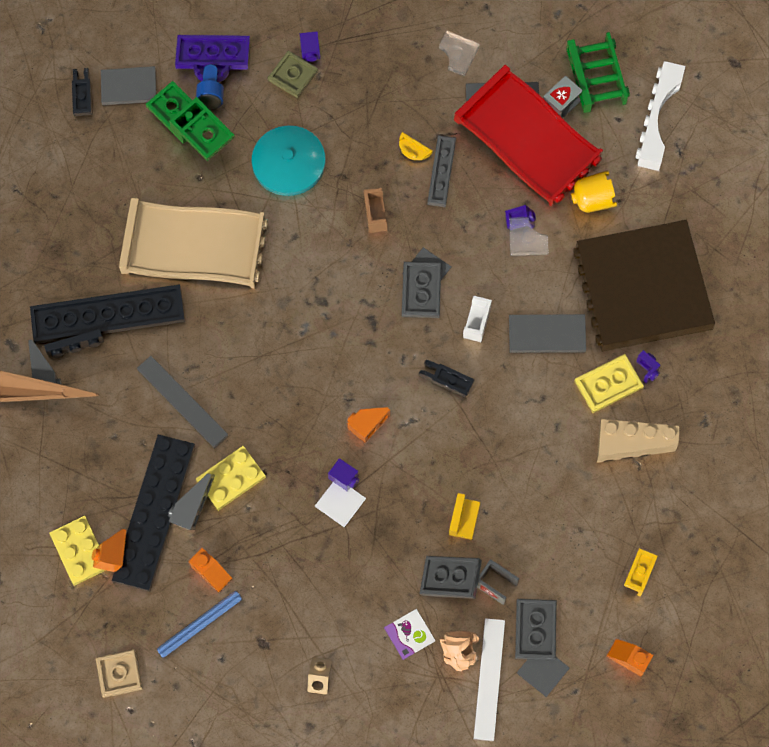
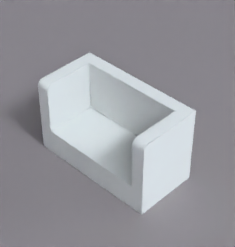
M473 296L467 324L463 331V338L482 342L492 300Z

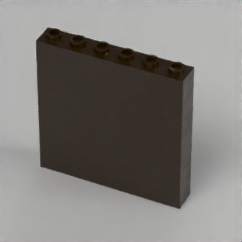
M687 219L576 242V248H573L574 257L579 260L578 273L579 276H583L582 289L584 294L587 293L588 300H586L587 309L592 312L591 325L593 329L596 328L597 335H595L597 346H600L601 352L713 330L715 320Z

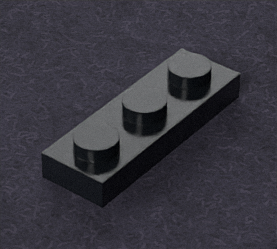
M99 329L44 345L49 358H59L68 352L76 353L81 351L82 348L97 347L100 343L104 342V339Z

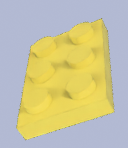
M242 446L197 477L196 481L198 483L208 473L215 475L208 498L219 511L261 482L266 476L246 448Z
M85 516L49 533L74 586L106 571L93 568L92 552L99 544Z

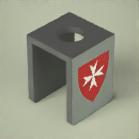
M564 76L543 96V99L564 118L580 103L581 100L578 96L582 93V89L567 76Z
M490 559L479 575L477 588L504 605L506 597L482 580L490 569L515 586L518 585L519 578Z

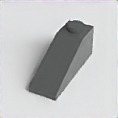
M28 340L32 378L62 385L61 378L58 379L33 340Z
M206 474L176 502L175 506L171 507L168 514L170 517L169 522L189 530H195L214 480V474Z

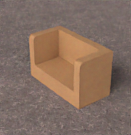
M382 188L364 190L369 233L387 231Z

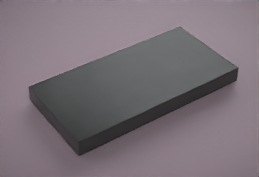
M585 314L509 315V353L586 352Z

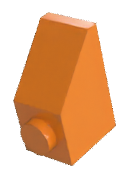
M388 407L360 409L357 413H352L348 418V430L366 443L389 418L390 409Z
M126 529L120 530L93 550V568L116 572L122 567Z
M203 548L188 561L191 568L218 593L232 580V577Z
M616 639L606 657L642 677L654 655L637 645Z

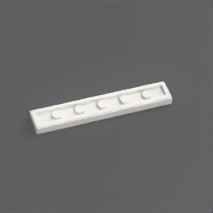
M485 618L474 739L494 741L505 620Z

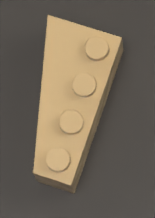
M601 419L597 463L604 462L605 460H619L626 457L674 452L679 443V426Z

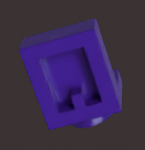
M523 205L505 211L507 228L509 230L527 225L530 228L535 227L536 215L528 206Z

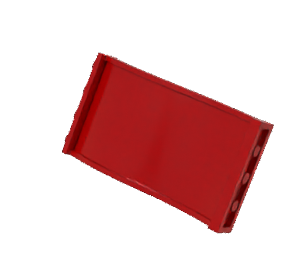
M504 65L455 112L454 121L456 123L462 124L481 139L521 180L547 200L551 207L555 203H560L565 197L564 194L568 190L572 191L574 189L575 182L580 178L586 177L590 172L589 169L593 165L597 166L602 160L603 149H598L576 132L536 91L513 74L507 65Z

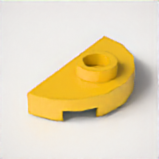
M404 132L401 133L399 147L402 154L407 158L423 160L433 153V150Z

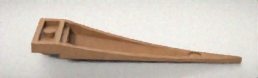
M0 370V402L99 396L98 393Z

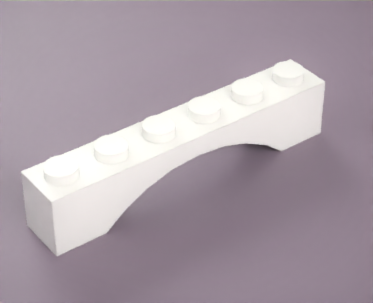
M664 61L663 67L658 68L656 78H659L658 84L654 83L652 94H655L654 100L650 99L648 110H651L650 116L646 115L644 126L647 129L646 132L642 131L640 142L643 145L642 148L637 150L635 158L639 159L637 166L656 171L660 169L665 146L658 131V115L664 103L679 91L685 70L683 65Z

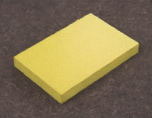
M626 354L574 380L592 413L644 388Z

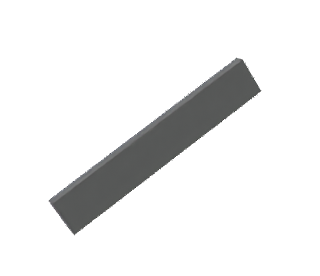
M152 356L137 367V370L214 449L228 437V434Z

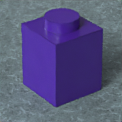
M318 31L299 33L302 59L308 62L320 59Z
M340 458L328 472V479L347 492L350 488H354L359 481L358 470Z

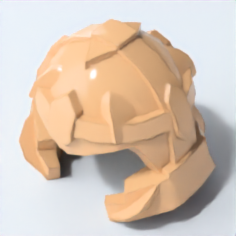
M469 631L446 632L440 638L445 663L451 665L456 671H463L468 669L470 665H474L477 661V655L473 650V645L479 641L477 634Z

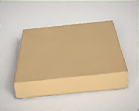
M135 649L96 658L103 698L143 689Z

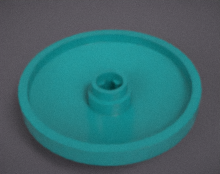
M288 125L274 128L265 133L253 149L252 168L254 175L265 189L274 194L283 196L302 194L319 182L325 170V152L320 140L312 132L302 127Z

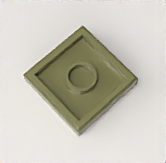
M288 50L267 78L271 83L298 98L317 74L318 68Z

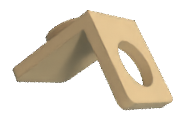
M312 658L308 674V692L327 694L332 665L331 659ZM320 681L324 686L322 688H315L312 683Z

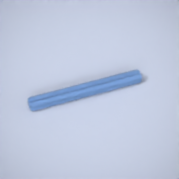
M237 591L232 592L158 647L157 651L161 657H166L242 600L240 594Z

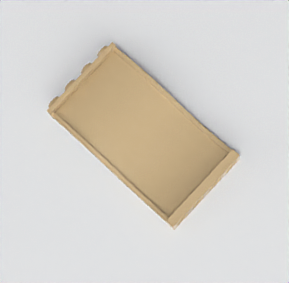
M131 198L119 269L121 274L134 273L171 279L214 280L248 285L251 288H255V283L259 282L260 271L257 270L258 265L262 264L263 254H260L261 247L264 248L265 246L263 232L267 230L268 219H265L264 212L259 214L225 208L168 206Z

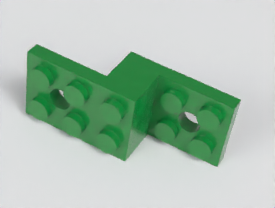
M174 81L169 83L146 103V107L183 144L188 141L207 161L235 138V135L197 97L192 100ZM171 102L177 105L173 110L167 108V105ZM205 132H212L213 137L205 139L203 134Z

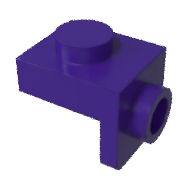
M643 350L638 355L636 362L648 371L643 380L647 384L650 380L653 382L659 376L660 372L658 371L661 365L651 353H646Z

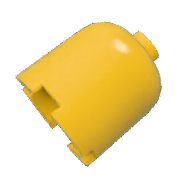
M609 171L578 179L574 185V193H571L573 204L577 203L579 209L586 213L617 207V203L612 201V198L615 197L611 179L607 180L606 177L609 176Z

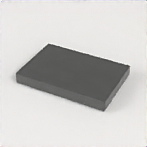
M155 66L101 70L102 105L147 103L157 95Z
M404 262L402 317L440 318L441 263Z
M426 556L420 594L422 596L475 599L482 560L479 558Z
M516 600L515 659L556 660L557 600Z

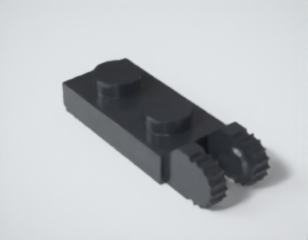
M84 68V79L81 80L78 78V69H73V115H92L89 68Z
M425 360L424 365L436 372L433 375L425 370H420L419 375L467 398L475 379L445 365Z

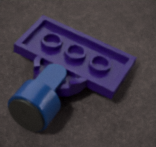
M177 35L176 69H194L195 76L198 80L202 81L197 84L196 97L208 109H216L223 104L224 87L219 82L228 76L230 69L248 70L250 36Z

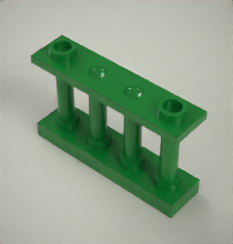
M610 32L606 33L605 42L582 47L576 46L574 39L567 41L566 51L575 84L582 89L579 98L583 113L591 112L594 102L621 97L622 104L626 105L627 99L630 97L629 88L624 84L616 56V42L614 38H611ZM603 49L608 51L609 58L584 63L579 58L584 53ZM612 65L614 74L590 79L584 76L585 70ZM612 81L617 83L618 90L595 95L589 94L588 88L590 86Z

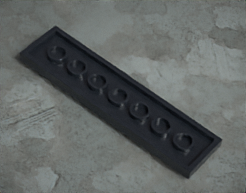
M180 284L30 306L33 342L35 344L59 341L99 329L102 334L185 322Z
M157 435L126 533L123 565L114 572L111 580L113 583L147 592L151 591L171 527L168 514L171 507L175 506L176 502L179 501L194 453V443Z

